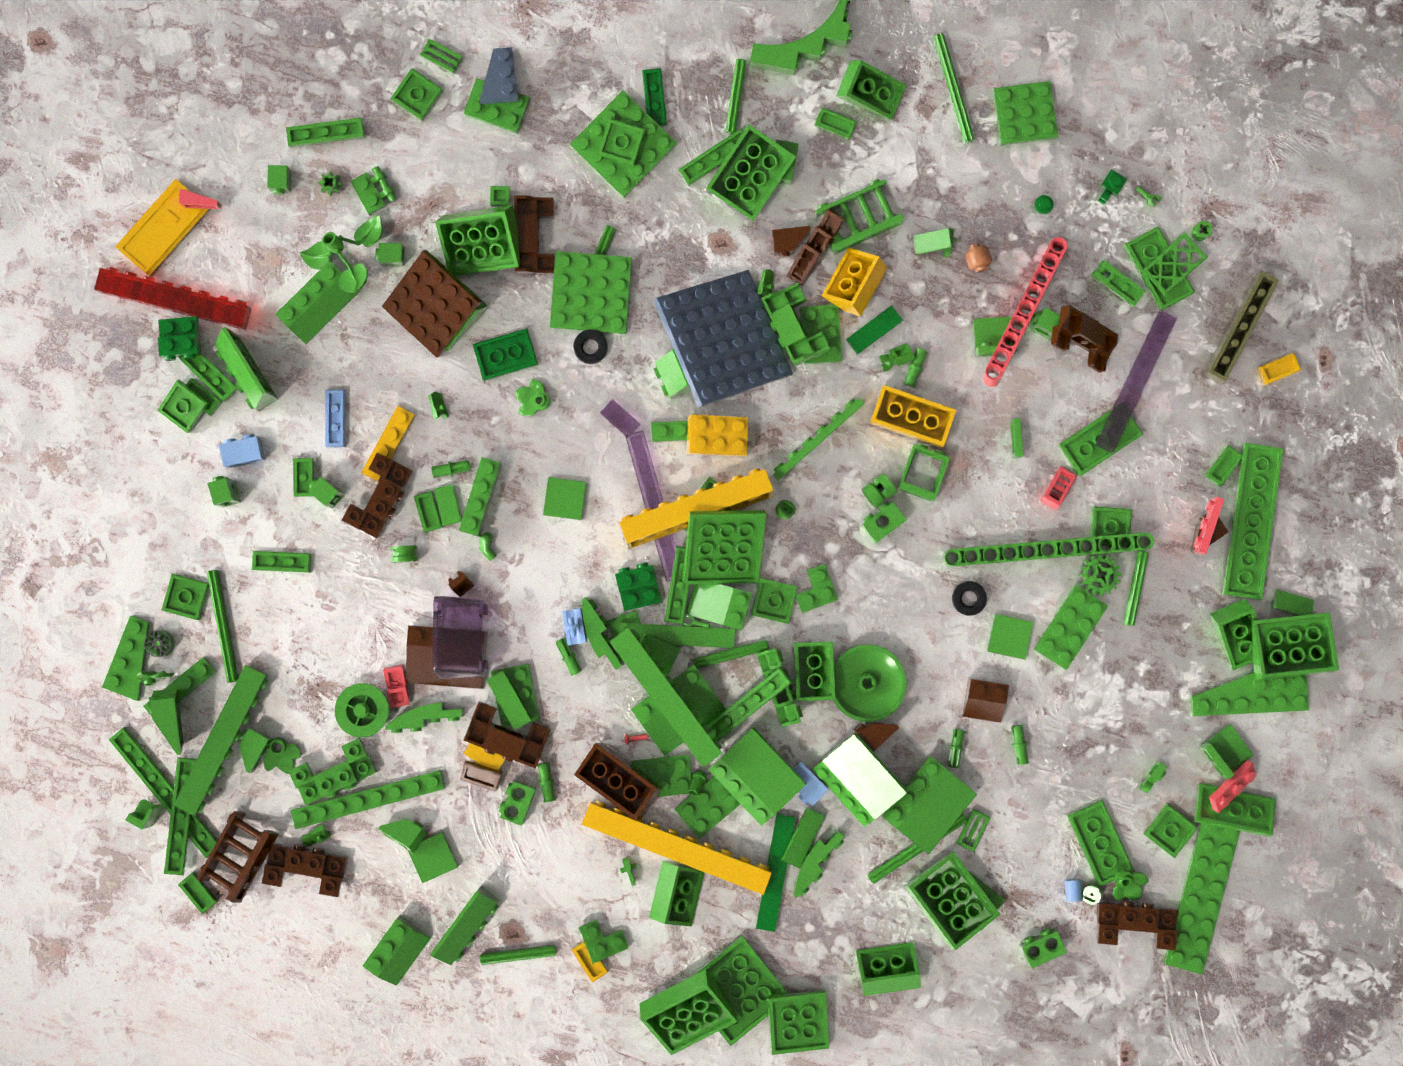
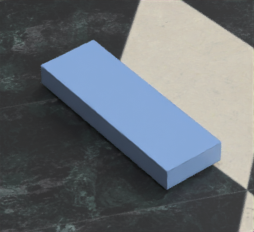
M325 390V447H345L346 390Z

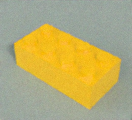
M883 385L869 424L942 448L945 445L956 410Z

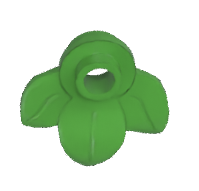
M532 379L529 387H521L515 391L516 398L522 403L518 413L523 416H533L538 410L543 411L550 405V397L545 393L544 385L538 380ZM539 398L543 399L541 404H538Z
M156 671L140 672L136 675V679H139L140 683H144V686H152L159 680L171 678L174 673H166L165 671H161L158 674Z
M276 737L269 742V751L264 755L263 763L266 771H270L277 766L282 772L289 774L288 771L293 769V759L300 758L301 753L296 745L287 743L284 738ZM277 743L282 745L281 750L276 749Z
M1120 870L1115 874L1116 885L1112 890L1113 897L1117 901L1124 897L1131 901L1139 900L1142 896L1141 886L1148 883L1149 879L1141 872L1131 873L1127 870Z

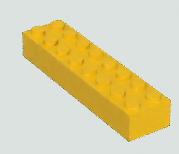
M757 468L750 471L749 475L744 477L742 475L731 478L730 482L725 484L724 481L718 482L711 489L706 490V488L695 491V494L689 497L688 495H682L676 498L677 501L663 502L656 509L646 508L640 511L641 514L627 515L622 518L619 524L629 550L687 529L689 511H736L772 498L773 488L766 470Z

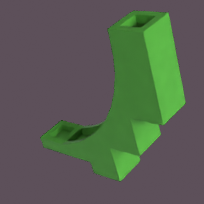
M839 0L830 17L814 32L799 40L779 45L753 43L750 67L794 75L795 69L799 70L801 58L820 61L821 55L825 56L827 44L846 47L847 41L851 42L853 30L849 29L850 23H847L849 10H845L846 3H850L851 0Z

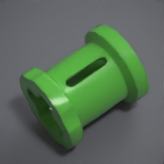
M1200 221L1191 230L1192 238L1196 241L1205 240L1212 233V225L1208 221ZM1203 228L1205 232L1200 233L1199 230Z

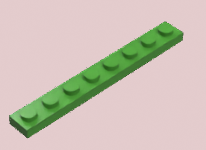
M441 770L293 809L291 810L295 829L443 790L445 785Z

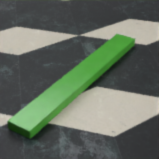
M123 727L109 741L171 815L173 784L127 728ZM191 814L189 838L204 857L208 858L218 839L198 815L194 816Z

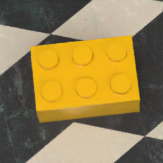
M691 414L688 416L686 455L741 458L747 456L748 417Z

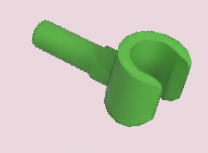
M1140 186L1136 188L1138 192L1145 196L1150 207L1157 206L1153 203V198L1161 201L1159 195H1151Z
M691 615L685 616L691 617L693 620L689 625L684 623L686 626L710 627L709 623L695 620Z

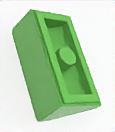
M1276 589L1271 608L1298 616L1313 614L1314 600Z

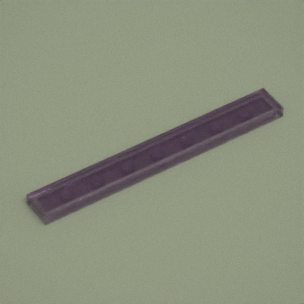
M1162 310L1158 311L1095 446L1111 454L1114 452L1177 320L1176 317Z
M641 430L627 434L625 437L645 508L653 510L663 503V498L645 434ZM673 534L655 540L666 582L671 581L676 551Z

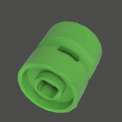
M884 473L875 478L873 484L869 483L861 489L875 509L885 502V498L889 499L897 493L896 488Z

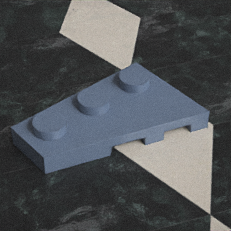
M512 47L493 49L480 97V104L518 102Z

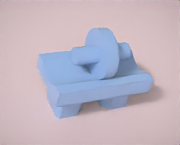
M582 608L562 611L567 644L574 645L588 642Z

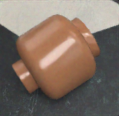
M980 243L969 246V250L965 253V259L970 270H975L978 273L990 268L989 265L993 260L987 246H980Z

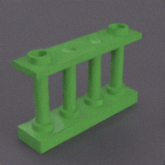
M876 179L862 190L829 205L826 202L817 207L815 211L816 218L821 215L824 217L827 209L834 210L840 207L852 232L850 237L844 239L838 231L833 241L834 244L830 248L833 255L903 224L902 214L896 215L892 212L881 189L887 183L885 179L881 181ZM872 192H875L886 215L885 221L881 223L875 221L864 197ZM856 199L869 224L868 229L863 231L858 229L847 206L848 203Z

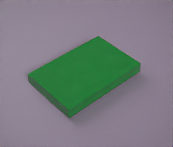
M527 328L472 344L483 381L538 366Z

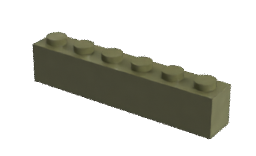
M1263 271L1255 276L1205 370L1204 376L1219 384L1227 380L1278 284V279Z

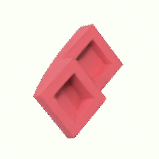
M403 664L385 667L383 672L390 708L410 705Z

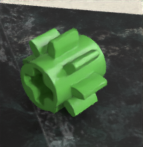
M331 171L329 175L325 176L322 174L323 179L318 182L319 185L323 186L321 188L322 193L328 191L330 197H332V193L336 192L339 194L338 189L343 186L341 182H338L341 177L339 175L334 177ZM329 181L334 184L332 187L328 185Z

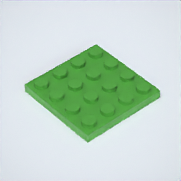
M624 90L570 143V146L623 198L677 145V142ZM609 118L646 130L634 167L598 156Z
M556 251L550 328L582 331L592 329L599 332L626 334L632 257Z
M765 510L689 511L682 580L684 585L759 583L767 514Z
M743 935L695 973L697 974L705 969L716 981L738 1022L719 1031L730 1046L768 1016L767 996L789 994Z

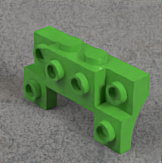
M798 283L761 298L772 320L769 323L774 332H778L780 337L777 339L781 347L786 348L795 366L812 357L815 359L832 350L823 332L808 338L794 309L807 301Z
M772 648L756 654L765 679L782 667L781 662L784 659L780 650L777 651L776 648ZM789 686L772 698L781 727L800 723V718L803 717L800 705L796 706L793 698H796L793 687Z
M360 738L341 746L347 761L314 776L307 762L288 771L305 805L325 796L330 799L339 794L338 790L344 787L346 791L357 786L355 782L378 772Z

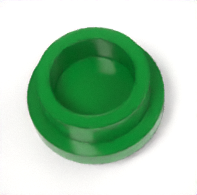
M1047 195L1039 196L1034 203L1035 210L1040 214L1050 213L1054 206L1053 200Z

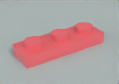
M1214 497L1208 501L1206 505V511L1208 512L1206 518H1203L1201 521L1200 529L1202 530L1200 536H1197L1195 539L1194 553L1200 555L1207 553L1224 502L1223 498Z
M1247 760L1233 773V777L1229 780L1227 779L1209 797L1214 811L1220 813L1255 779L1257 775L1252 762Z

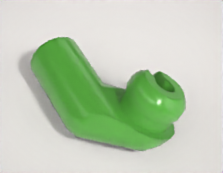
M486 532L479 537V550L489 561H492L497 555L490 548L493 536L491 533Z

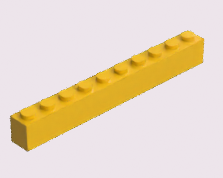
M598 800L595 803L590 802L582 822L583 826L764 895L772 873L771 870H768L769 866L765 864L750 863L751 859L747 857H734L731 851L726 849L716 850L714 849L715 845L708 842L698 843L696 838L689 835L682 837L678 835V831L671 828L664 830L656 822L650 821L646 823L642 819L634 820L630 816L625 815L619 808L614 807L612 810L606 807V803Z

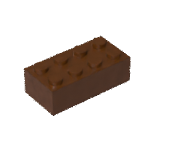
M595 743L574 774L634 820L643 818L663 788L603 743Z

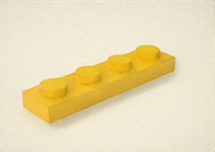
M397 406L361 472L362 474L377 482L380 481L382 476L369 470L376 453L378 452L392 459L415 417L414 414Z

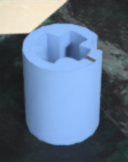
M1081 879L1065 880L1066 901H1082Z

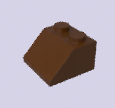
M968 679L962 717L1001 723L1007 704L1009 685Z
M861 722L853 730L874 752L899 729V726L894 723L866 722L864 724Z

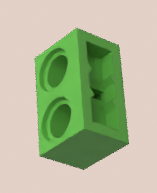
M514 780L513 784L509 783L505 793L508 794L506 802L502 801L498 811L501 813L500 818L522 826L537 788ZM516 788L524 789L525 796L523 798H518L515 795ZM510 806H515L518 809L517 816H511L508 813Z
M1051 928L1042 930L1040 935L1036 937H1026L1022 940L1023 943L1019 944L1031 969L1067 953L1058 931L1055 929L1051 930ZM1050 938H1055V945L1053 947H1047L1046 945L1047 940ZM1032 946H1037L1038 948L1035 955H1029V949Z

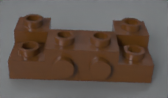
M516 195L514 196V212L518 224L520 266L515 267V273L554 274V254H539V218H554V198Z
M1071 305L1061 307L1059 325L1053 326L1051 345L1061 351L1069 350L1070 342L1075 343L1089 352L1088 366L1101 373L1105 372L1108 358L1117 346L1118 334L1099 323V321L1092 319L1086 313L1079 311Z
M377 452L369 470L382 476L364 510L350 503L341 521L378 539L388 519L391 520L395 515L396 509L394 507L397 502L400 503L405 495L403 490L413 470Z
M478 701L463 741L484 748V751L489 754L495 755L497 753L502 755V758L507 761L513 762L515 760L536 769L550 729L532 722L527 736L492 723L497 708Z
M273 844L268 854L267 864L264 867L261 884L282 887L285 872L321 878L319 894L339 897L348 862L347 856L325 853V850L321 848L308 850L305 849L306 846L294 844V847Z
M1122 901V904L1097 903L1098 944L1118 945L1119 930L1155 933L1156 949L1176 950V909L1154 907L1152 903H1142V906L1134 905V902Z

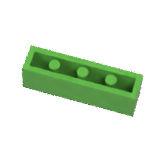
M481 457L459 531L480 537L502 467L500 462Z

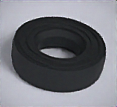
M589 329L577 335L574 340L573 349L576 357L581 362L595 364L606 356L608 344L602 333ZM587 340L597 342L598 349L594 354H587L583 350V345Z
M966 581L954 589L952 603L959 613L973 616L984 609L987 603V595L980 584ZM966 591H972L976 594L977 601L972 606H967L962 601V596Z

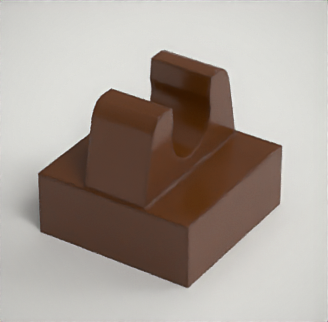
M457 571L458 577L454 580L450 577L448 585L461 597L475 585L464 573Z

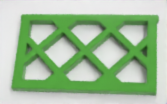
M1184 232L1149 263L1142 272L1165 296L1208 257ZM1184 238L1188 243V249H1179L1177 244ZM1169 251L1173 252V262H1162L1163 256ZM1177 252H1188L1187 263L1177 262ZM1191 253H1198L1201 259L1196 263H1191ZM1153 265H1159L1158 275H1152L1148 270ZM1162 265L1173 266L1172 276H1162ZM1176 266H1187V271L1181 277L1176 276ZM1162 279L1172 280V285L1166 290L1161 285Z

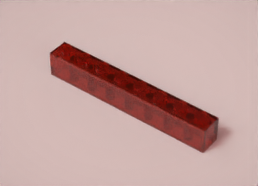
M107 266V269H99L94 290L99 293L191 317L197 316L199 319L246 331L252 308L247 306V302L237 299L235 302L228 301V297L217 295V298L212 297L209 292L199 290L198 293L193 292L192 288L183 285L180 288L173 287L174 284L162 280V283L155 282L154 278L144 276L143 279L138 278L135 273L125 271V274L119 273V269Z

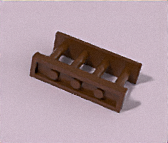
M234 811L228 817L224 830L205 864L199 869V875L196 879L207 882L211 879L228 890L229 894L226 899L232 903L242 902L279 835L273 830L260 832L243 821L246 813L241 811ZM238 827L257 839L254 849H250L233 838ZM228 845H231L247 856L248 860L243 867L223 855ZM219 862L238 873V878L234 884L214 872Z

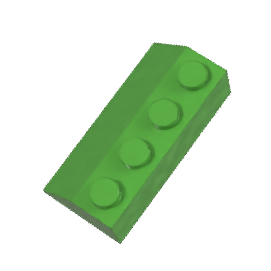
M328 261L275 314L305 344L313 339L360 292V290L354 293L345 292L339 287L338 280L342 272L331 261Z
M480 886L430 955L449 965H452L454 961L458 963L465 954L462 952L466 945L470 947L476 939L473 936L477 930L482 931L487 924L486 917L489 914L493 916L498 909L497 902L499 899Z

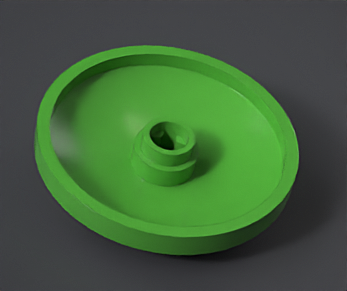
M876 645L855 646L841 654L834 663L835 700L833 701L838 709L848 717L862 722L879 721L890 716L902 703L907 686L906 674L898 658L887 649Z

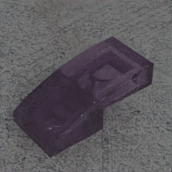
M613 399L600 412L605 419L627 438L641 425Z

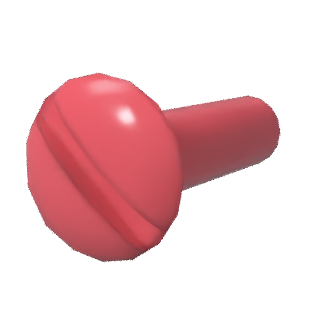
M625 734L626 745L633 741L648 740L647 734L635 736Z

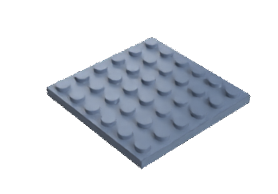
M749 270L663 295L653 300L698 408L793 375L777 335L769 323V316L760 295L757 294V288Z

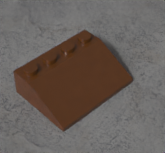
M408 625L406 683L483 689L488 631Z

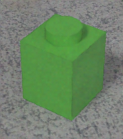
M268 165L267 188L275 195H284L285 192H290L291 169L287 165Z
M379 243V248H376L375 251L376 260L381 265L404 266L405 247L402 243Z

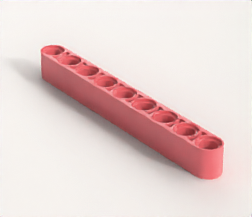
M1056 237L1050 242L986 367L983 376L985 385L995 387L1000 383L1067 249L1065 239ZM1054 247L1061 249V251H1056ZM1046 263H1051L1053 266H1047ZM1038 278L1044 279L1045 282L1038 281ZM1029 294H1035L1037 298H1033ZM1025 309L1029 311V314H1025L1021 310ZM1018 325L1021 329L1017 330L1013 326ZM1010 341L1013 345L1009 346L1005 342ZM997 357H1002L1005 359V361L1001 362L997 359ZM989 373H994L997 377L992 378L989 376Z

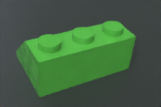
M833 641L794 643L796 701L835 700Z
M662 861L649 918L663 924L692 927L705 872L684 864Z
M399 915L362 966L376 977L397 986L431 937Z
M913 942L856 951L863 996L921 988L920 971Z

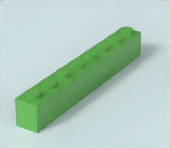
M625 629L609 641L702 767H705L722 754L720 749L723 747L716 738L712 740L709 736L711 731L705 723L700 724L697 720L699 715L693 707L689 709L685 704L687 699L681 691L677 693L673 688L676 684L671 677H665L661 672L664 668L659 661L656 660L654 662L650 657L652 652L646 644L642 646L638 641L641 637L635 629Z
M248 665L244 666L173 806L194 816L198 812H203L207 804L204 802L206 796L212 794L216 786L213 784L216 777L220 778L224 771L222 765L225 759L229 760L233 753L231 749L233 743H237L242 734L240 729L243 724L247 725L251 717L249 714L251 708H255L260 700V697H258L260 690L264 691L269 682L266 679L267 674Z

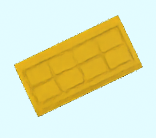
M176 178L115 246L149 277L210 210L184 208L179 203L180 189L189 190Z

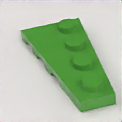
M135 616L129 617L102 688L140 701L139 693L142 683H140L139 679H136V675L143 671V665L145 664L144 640L149 634L150 622Z

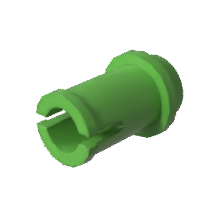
M696 771L692 774L693 779L688 789V794L698 797L703 783L707 781L706 774L702 771Z

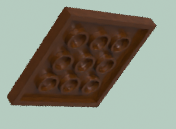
M423 250L381 307L438 358L482 301L427 250Z

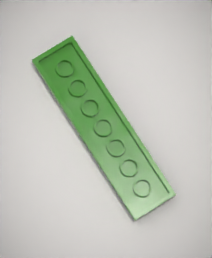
M1243 443V457L1240 464L1222 594L1262 600L1283 448Z
M1200 823L1177 909L1175 929L1177 930L1176 950L1166 951L1164 964L1203 975L1240 831Z

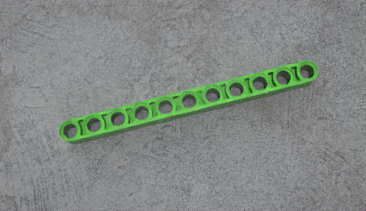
M1144 532L959 548L946 551L943 555V562L948 567L1142 551L1153 547L1154 537L1150 533ZM1142 536L1148 540V544L1145 547L1140 544ZM1122 538L1128 539L1129 546L1127 548L1121 546L1120 541ZM1103 540L1110 542L1108 550L1102 548L1101 542ZM1084 541L1089 542L1091 546L1088 552L1082 549ZM1065 543L1071 545L1070 553H1065L1063 551V545ZM1046 544L1052 547L1050 555L1045 554L1043 551ZM1027 546L1033 549L1031 557L1026 556L1024 553V549ZM1007 548L1013 549L1014 556L1012 558L1006 557L1005 550ZM988 549L995 552L993 560H989L986 557ZM969 551H973L976 554V559L973 562L968 561L966 557ZM949 553H954L957 556L954 564L950 563L947 559Z

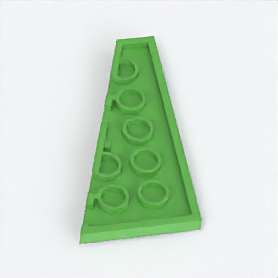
M1252 672L1236 680L1191 696L1192 716L1309 710L1307 675L1256 681L1255 672Z

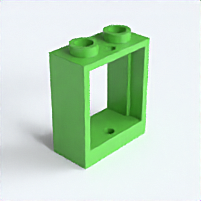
M918 443L913 445L910 450L897 490L934 502L950 457H947V453L936 450L933 452L928 450V446ZM915 453L942 462L932 491L905 482Z

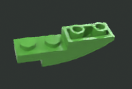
M585 597L582 599V613L588 639L598 658L605 654L616 670L622 666L621 661L623 660L610 647L609 641L611 640L607 634L605 636L602 635L608 629L606 625L609 623L603 614L598 615L595 610L598 607L593 599L588 600Z
M444 702L420 706L393 719L385 726V730H391V733L403 732L402 729L410 728V732L422 731V727L427 726L426 719H429V723L441 722L440 718H448V721H459L460 717L464 716V708L445 709Z
M839 830L825 843L819 838L808 851L795 879L793 889L795 898L799 895L803 897L809 891L808 886L812 882L816 883L823 876L821 873L823 868L819 863H825L831 856L829 853L833 848L837 850L844 843L842 839L845 836Z

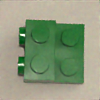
M197 316L158 320L159 357L163 358L164 361H175L176 357L195 359V356L201 355L199 320Z
M648 562L638 564L637 569L630 570L629 567L618 569L619 573L615 574L624 612L662 602L653 565H648Z

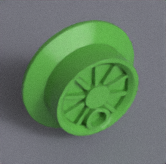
M359 683L351 685L341 692L336 700L334 712L336 721L344 732L354 737L363 738L372 736L383 728L388 718L389 706L385 695L378 688L370 684Z

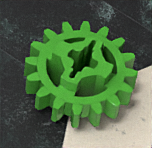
M1097 554V559L1094 556H1090V562L1084 560L1083 562L1086 566L1079 568L1083 571V574H1079V577L1084 579L1080 584L1087 585L1085 587L1086 591L1092 589V595H1095L1097 591L1099 596H1103L1104 591L1106 594H1110V588L1116 590L1117 587L1114 584L1121 582L1117 579V576L1122 575V573L1117 572L1120 565L1114 566L1116 560L1112 559L1109 561V555H1105L1102 558L1101 554ZM1099 562H1103V563L1107 564L1109 567H1108V568L1102 567V566H1101V563H1099ZM1091 567L1092 571L1090 576H1088V571ZM1099 572H1103V573H1104V575L1101 576L1102 579H1101V578H1097V576H1096V575L1099 574ZM1112 574V580H1111V582L1109 583L1108 580H1109L1110 575ZM1096 582L1101 588L1095 587L1091 583Z

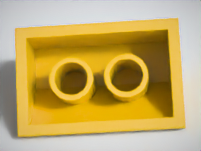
M848 247L822 297L845 312L862 316L887 267L880 257Z

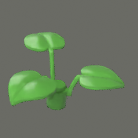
M376 215L363 223L354 233L355 241L344 238L342 235L337 236L334 232L326 233L322 241L300 252L303 261L312 269L319 270L330 261V256L333 253H337L349 269L340 275L338 280L339 287L343 291L351 293L360 290L368 278L367 268L361 263L353 267L349 264L341 253L344 248L343 241L358 246L363 244L365 247L376 244L383 233L381 217Z

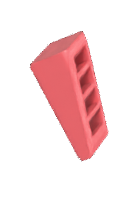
M180 189L179 203L184 208L222 209V205L215 199Z
M1060 466L1040 501L1057 510L1077 475ZM1062 475V476H1064L1065 478L1069 479L1070 481L1067 482V481H1065L1064 479L1060 478L1059 476ZM1056 481L1065 486L1066 488L1064 489L1063 487L1056 484ZM1052 488L1055 489L1056 491L1062 493V494H1061V495L1057 494L1056 492L1052 491Z

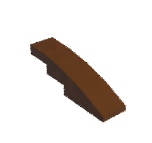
M827 209L819 226H815L809 240L803 244L786 276L803 286L828 250L846 218L832 209Z

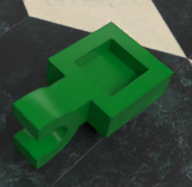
M1111 169L1100 186L1104 189V192L1098 199V202L1104 205L1111 194L1116 197L1127 179Z

